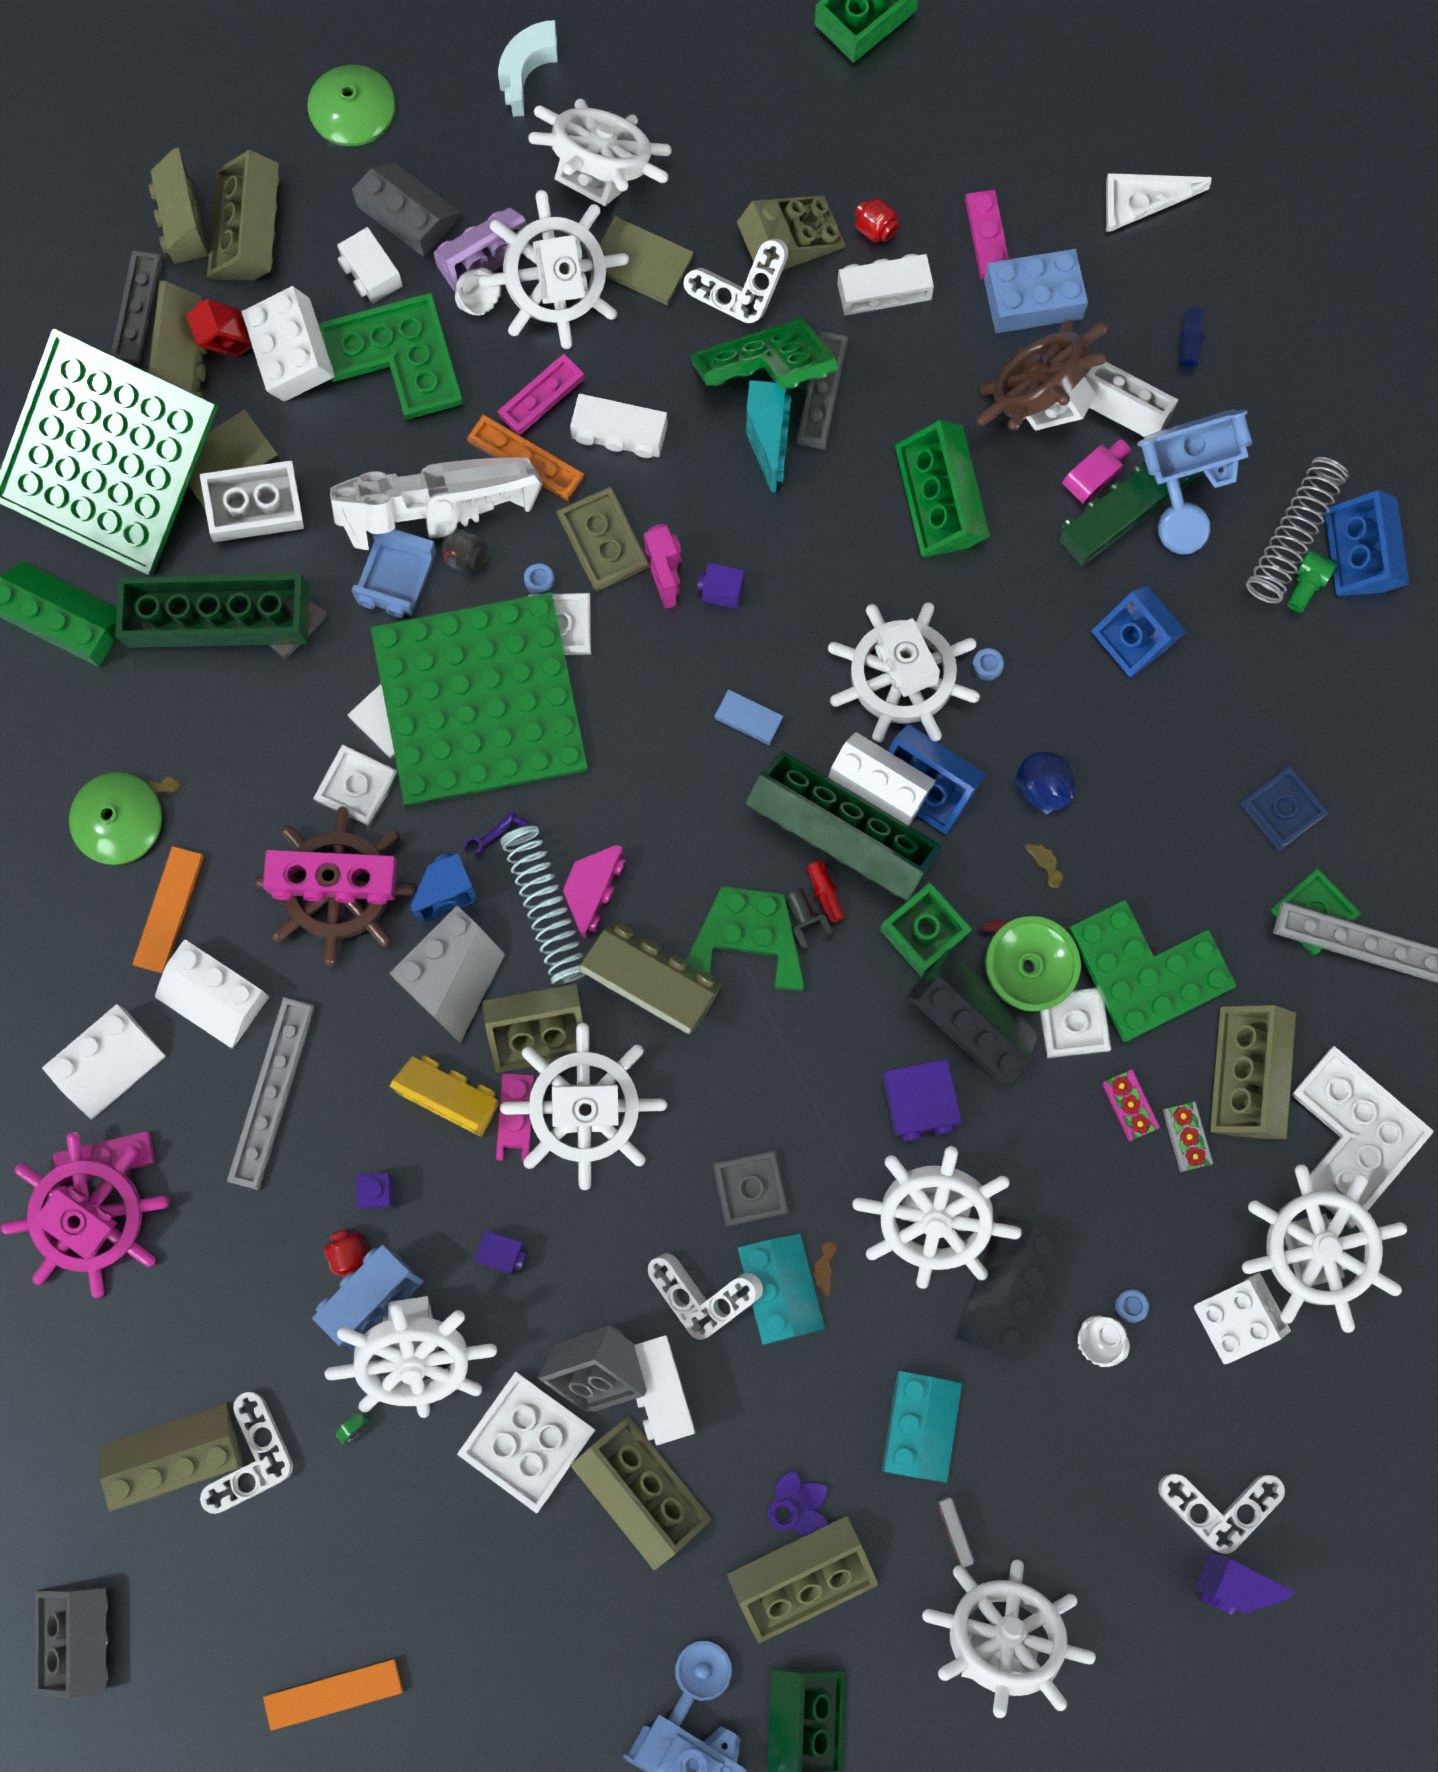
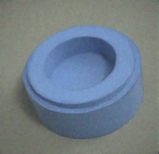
M533 564L524 573V583L530 593L534 595L549 593L553 589L555 584L552 569L546 564Z
M991 648L980 650L975 655L972 663L974 674L985 681H991L999 677L1004 667L1002 655L997 650Z
M1138 1290L1124 1291L1115 1300V1312L1125 1322H1139L1148 1313V1300Z

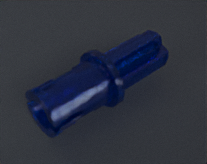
M1192 306V308H1188L1185 311L1184 331L1180 334V340L1182 341L1180 365L1187 368L1199 365L1200 343L1204 340V335L1202 334L1204 312L1196 306Z

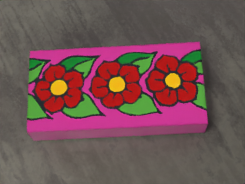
M1133 1070L1102 1083L1129 1142L1160 1128Z

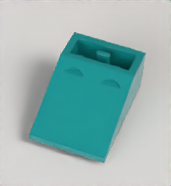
M750 380L746 434L771 492L776 493L777 482L783 483L791 395H786V388L780 389L776 383Z

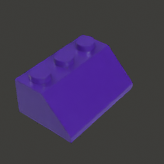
M1211 1552L1194 1587L1195 1590L1202 1593L1200 1600L1231 1615H1234L1235 1610L1245 1614L1292 1598L1294 1593L1293 1590L1230 1558Z

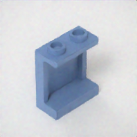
M396 529L383 534L372 533L374 544L358 586L353 585L351 590L355 600L361 606L369 609H374L377 606L386 609V612L392 616L403 618L406 615L413 618L437 554L434 541Z

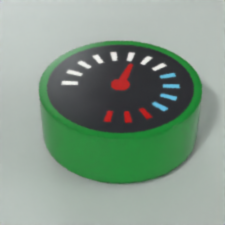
M361 1413L355 1414L338 1429L336 1437L343 1445H347L364 1432L369 1422Z

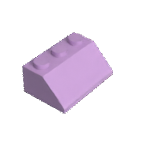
M507 208L502 212H495L487 221L478 226L469 227L461 236L453 241L442 243L433 252L437 267L455 293L456 283L466 271L479 268H487L494 271L503 265L509 243L490 229V223L493 220H499L513 232L517 233L526 226V220L521 214L511 208Z

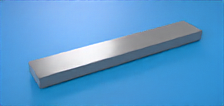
M1286 902L1280 904L1273 931L1274 934L1438 983L1437 948Z
M283 997L227 1179L229 1183L260 1191L313 1017L314 1005Z

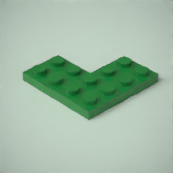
M431 293L318 323L335 375L332 378V382L390 367L405 420L463 405Z
M803 318L690 354L693 366L707 386L724 384L728 379L736 376H749L754 374L757 369L764 367L780 389L794 388L802 381L811 378L821 379L828 376L830 372L838 370L836 358Z
M1126 900L1067 928L1123 1042H1127L1237 987L1209 930L1153 956Z

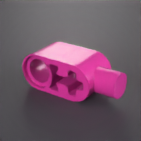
M1120 439L1109 449L1103 444L1100 445L1065 477L1062 484L1085 505L1123 470L1125 465L1121 461L1131 453L1130 447Z

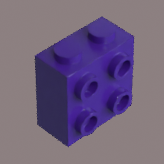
M948 1059L884 1071L882 1077L895 1138L903 1137L904 1142L922 1139V1133L935 1131L936 1136L955 1132L954 1127L961 1123Z

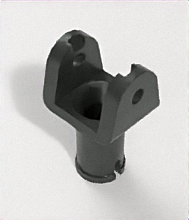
M803 888L785 895L797 920L795 926L792 927V933L802 951L808 948L800 929L804 926L818 921L826 938L834 936L826 916L813 912Z

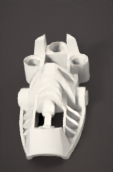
M485 458L431 464L423 468L420 474L400 477L396 473L386 475L379 471L367 472L359 477L331 487L330 497L335 524L344 526L354 548L369 550L366 531L373 534L388 533L395 529V522L425 518L428 537L432 539L452 536L457 529V523L461 522L464 526H468V519L471 518L477 523L479 522V514L493 510L495 505L507 501L525 508L526 512H529L543 483L529 458Z

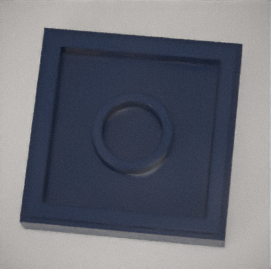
M1290 765L1240 802V805L1278 851H1281L1330 813Z

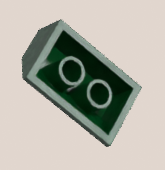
M795 1667L771 1669L767 1772H843L846 1670Z

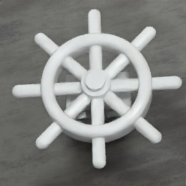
M577 99L574 109L566 110L560 115L540 105L535 107V116L553 125L551 133H530L528 137L529 142L535 145L552 147L553 151L560 158L555 180L606 206L620 195L621 191L627 190L628 180L636 179L643 174L660 183L667 182V172L650 164L649 159L651 155L669 156L672 148L668 144L650 143L646 135L636 126L638 119L635 115H629L624 119L607 111L589 108L583 99Z
M539 190L536 193L539 220L527 224L517 233L513 232L499 220L491 221L490 229L508 242L509 245L504 256L503 272L481 276L479 278V285L483 288L506 285L510 297L521 309L508 328L511 336L519 335L529 318L532 317L543 322L557 323L561 346L564 349H570L573 342L569 321L582 316L592 307L609 320L617 317L616 309L601 299L600 295L605 283L606 268L626 265L629 257L625 253L604 256L599 243L588 231L600 214V207L598 205H591L579 223L567 218L551 217L548 195L544 190ZM554 230L567 233L570 236L555 238ZM542 232L543 240L533 242V246L528 243L531 238ZM580 244L585 249L588 259H582ZM522 253L533 261L537 267L518 270L520 254ZM591 271L590 281L587 287V280L584 272ZM539 279V283L528 297L520 282ZM581 298L574 305L566 307L565 300ZM541 300H543V304L554 302L555 310L539 306Z
M930 602L923 605L917 622L912 618L885 623L878 607L875 604H870L866 608V613L874 629L862 638L856 649L837 642H831L828 645V651L831 654L852 661L851 682L853 686L833 695L830 698V703L838 707L858 698L870 713L879 718L872 735L875 743H881L884 740L891 722L908 724L920 721L932 741H939L942 734L933 715L942 709L952 695L972 703L977 702L980 698L977 691L955 684L957 674L955 657L973 650L976 647L975 639L968 638L950 646L940 633L928 626L934 612V605ZM928 647H929L931 650H933L934 653L931 654V652L929 651ZM875 649L878 657L870 653ZM940 663L943 668V679L939 678L940 670L937 665ZM864 665L886 673L866 681ZM892 684L886 701L873 693ZM927 687L937 690L926 701L920 690ZM901 694L903 697L909 696L913 705L898 706Z
M580 1023L576 1027L577 1052L561 1056L548 1064L532 1047H525L522 1050V1056L540 1074L532 1087L529 1101L504 1102L500 1106V1111L505 1115L530 1114L533 1129L541 1142L524 1159L523 1163L527 1169L534 1168L551 1151L564 1159L578 1162L579 1187L582 1190H588L591 1187V1161L606 1158L620 1150L636 1166L644 1165L645 1156L628 1139L635 1128L639 1112L664 1111L667 1108V1102L662 1098L638 1099L635 1085L626 1071L643 1055L644 1049L641 1045H634L616 1063L604 1055L589 1052V1027L585 1023ZM577 1066V1085H570L559 1073ZM590 1066H595L608 1072L596 1085H590ZM616 1082L619 1083L625 1099H618V1085L615 1084ZM551 1083L553 1085L552 1101H543L544 1093ZM618 1112H625L623 1121L617 1130L613 1125H618ZM543 1114H552V1126L555 1128L551 1132L544 1121ZM591 1126L592 1132H601L608 1140L600 1145L591 1147ZM578 1132V1147L567 1145L560 1140L567 1133Z
M949 1146L945 1149L942 1166H925L909 1170V1172H907L895 1156L890 1155L886 1157L885 1165L896 1180L886 1191L883 1202L856 1198L852 1203L853 1208L857 1211L881 1215V1228L885 1240L868 1248L866 1257L869 1260H876L893 1250L905 1261L919 1267L916 1284L921 1289L928 1287L932 1269H951L966 1264L978 1280H985L988 1276V1271L978 1260L977 1256L987 1246L991 1235L1018 1239L1022 1233L1021 1229L1017 1226L993 1222V1207L990 1197L1009 1186V1179L1006 1176H999L982 1186L967 1173L955 1169L958 1150L954 1146ZM975 1206L979 1219L969 1218L971 1207ZM895 1218L913 1222L914 1224L900 1230ZM955 1230L963 1232L972 1231L974 1233L963 1241ZM926 1234L924 1246L912 1241V1239L919 1235ZM944 1237L951 1247L937 1248L939 1238Z
M1298 1165L1295 1168V1174L1302 1196L1288 1202L1278 1213L1259 1201L1254 1200L1249 1203V1211L1271 1225L1267 1235V1256L1245 1261L1242 1269L1246 1274L1271 1269L1278 1282L1292 1294L1281 1313V1320L1284 1323L1289 1324L1294 1320L1304 1301L1316 1305L1335 1304L1342 1330L1350 1333L1355 1329V1324L1348 1301L1361 1295L1371 1284L1392 1296L1401 1294V1286L1379 1273L1383 1256L1382 1240L1404 1235L1407 1232V1226L1402 1222L1377 1227L1367 1210L1357 1203L1368 1183V1177L1365 1174L1361 1173L1355 1177L1346 1195L1327 1191L1315 1192L1308 1168L1305 1165ZM1319 1206L1337 1209L1333 1219L1328 1220L1326 1213L1321 1214ZM1306 1209L1309 1218L1292 1221L1298 1213ZM1350 1217L1360 1232L1339 1237ZM1284 1238L1286 1241L1288 1251H1284ZM1364 1245V1262H1360L1343 1252V1250ZM1292 1263L1295 1275L1290 1270L1288 1264ZM1348 1269L1357 1274L1351 1283L1343 1287L1341 1278H1345L1344 1270ZM1328 1282L1330 1291H1321L1311 1287Z
M428 1296L388 1302V1316H383V1322L372 1327L365 1334L347 1327H341L337 1331V1336L340 1340L355 1346L354 1364L329 1367L325 1370V1377L328 1380L355 1377L358 1385L367 1393L359 1402L361 1412L370 1411L381 1401L397 1406H416L419 1416L426 1418L430 1414L429 1403L447 1397L456 1389L473 1396H479L482 1393V1386L465 1378L468 1370V1360L493 1357L497 1353V1348L494 1344L467 1347L464 1338L456 1330L465 1319L464 1313L460 1310L454 1311L444 1322L433 1319ZM374 1354L382 1358H385L381 1360L369 1361ZM451 1363L447 1369L437 1366ZM390 1372L386 1377L379 1375V1373ZM425 1376L430 1377V1379L423 1381V1378Z
M1015 1559L1011 1563L1009 1580L988 1581L980 1585L974 1581L964 1567L962 1568L961 1565L955 1566L953 1575L967 1594L959 1602L954 1615L933 1609H926L922 1614L925 1622L950 1628V1642L956 1659L939 1669V1678L943 1681H948L962 1673V1677L973 1679L981 1686L995 1692L993 1713L997 1718H1003L1006 1715L1009 1695L1022 1696L1039 1690L1044 1693L1056 1710H1065L1067 1701L1052 1682L1058 1674L1064 1659L1084 1664H1093L1096 1660L1093 1651L1067 1644V1632L1060 1615L1076 1606V1596L1067 1594L1051 1603L1037 1590L1022 1584L1024 1564L1019 1559ZM991 1602H1006L1004 1617L1001 1616ZM1019 1606L1028 1610L1033 1615L1020 1620L1018 1618ZM979 1608L990 1624L971 1620L968 1617L975 1609ZM1043 1626L1048 1639L1029 1635L1028 1633ZM1038 1652L1049 1654V1659L1041 1667L1037 1663Z

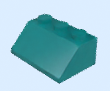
M800 1234L770 1239L738 1248L743 1273L756 1275L763 1286L762 1296L752 1304L762 1345L825 1329Z
M897 1371L882 1464L883 1472L947 1483L962 1383Z

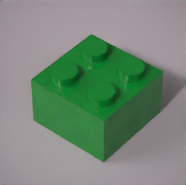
M928 883L882 923L880 931L922 977L933 967L947 949L953 951L968 938L972 929L934 886Z

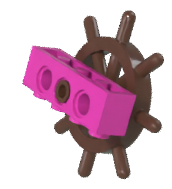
M344 806L339 807L336 811L335 832L319 834L304 841L292 826H284L282 828V835L296 850H266L264 876H259L255 879V885L258 888H262L268 894H272L271 897L274 899L283 900L291 915L289 919L272 933L273 940L281 942L296 928L301 926L309 933L325 938L324 963L327 966H333L336 963L338 939L354 937L366 930L370 932L381 946H390L392 939L379 925L377 920L383 914L388 900H395L396 895L413 896L418 890L417 885L414 883L397 882L398 862L394 856H381L399 841V832L396 830L390 831L372 846L365 839L347 833L349 810ZM333 848V853H319L326 849ZM346 848L357 851L362 855L346 854ZM301 870L306 871V878H298ZM363 873L370 875V881H357L356 878ZM297 896H303V899L308 902L301 907ZM357 899H367V902L370 904L365 909ZM329 901L327 923L319 922L310 917ZM341 902L345 904L356 918L340 923Z

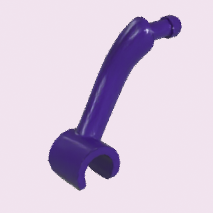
M511 812L482 838H467L463 845L464 850L467 852L471 844H478L479 848L475 855L479 857L483 854V847L507 831L512 822L525 827L528 825V821L516 817V813Z

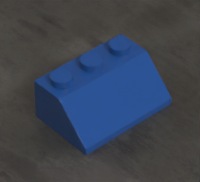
M1377 490L1328 507L1330 512L1325 516L1331 560L1337 563L1333 572L1336 595L1383 593L1409 584L1397 497Z
M907 724L895 737L888 752L935 780L916 816L946 835L976 792L986 774L938 742L932 741L930 737L915 727Z

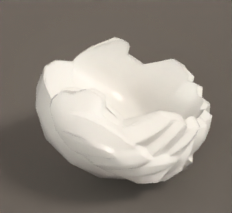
M487 268L472 269L460 276L456 283L455 301L461 310L471 315L480 316L494 308V304L498 302V298L501 296V285L483 288L479 285V278L484 275L494 274L492 270Z
M1101 1315L1092 1316L1083 1322L1079 1330L1078 1348L1082 1351V1355L1087 1360H1091L1094 1365L1110 1367L1117 1365L1127 1358L1130 1343L1127 1338L1126 1329L1120 1321L1112 1317H1102Z

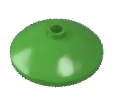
M343 65L327 71L315 82L308 97V113L315 130L326 140L341 146H360L374 141L388 129L395 113V98L390 84L377 71L362 65ZM347 93H353L351 96H344Z
M122 772L103 774L85 784L76 795L69 815L70 832L77 847L89 858L107 865L127 864L142 857L156 842L162 826V808L154 790L140 778ZM108 810H112V817L109 820H105V813Z
M1027 916L1012 920L998 930L989 943L985 966L988 980L1002 1000L1024 1011H1044L1062 1003L1072 993L1080 976L1081 960L1076 943L1062 926L1047 918ZM1024 962L1032 964V972L1025 971L1023 967Z

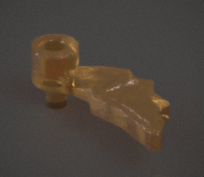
M827 1241L823 1244L822 1252L824 1256L814 1265L815 1272L813 1273V1276L816 1278V1287L822 1288L823 1293L827 1297L830 1296V1278L832 1273L829 1265L830 1259L837 1250L836 1244L832 1241Z

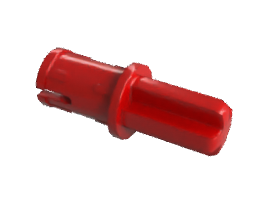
M822 860L810 864L805 869L816 891L814 897L819 898L829 923L841 921L845 918V913L836 893L838 887L833 885L825 862Z

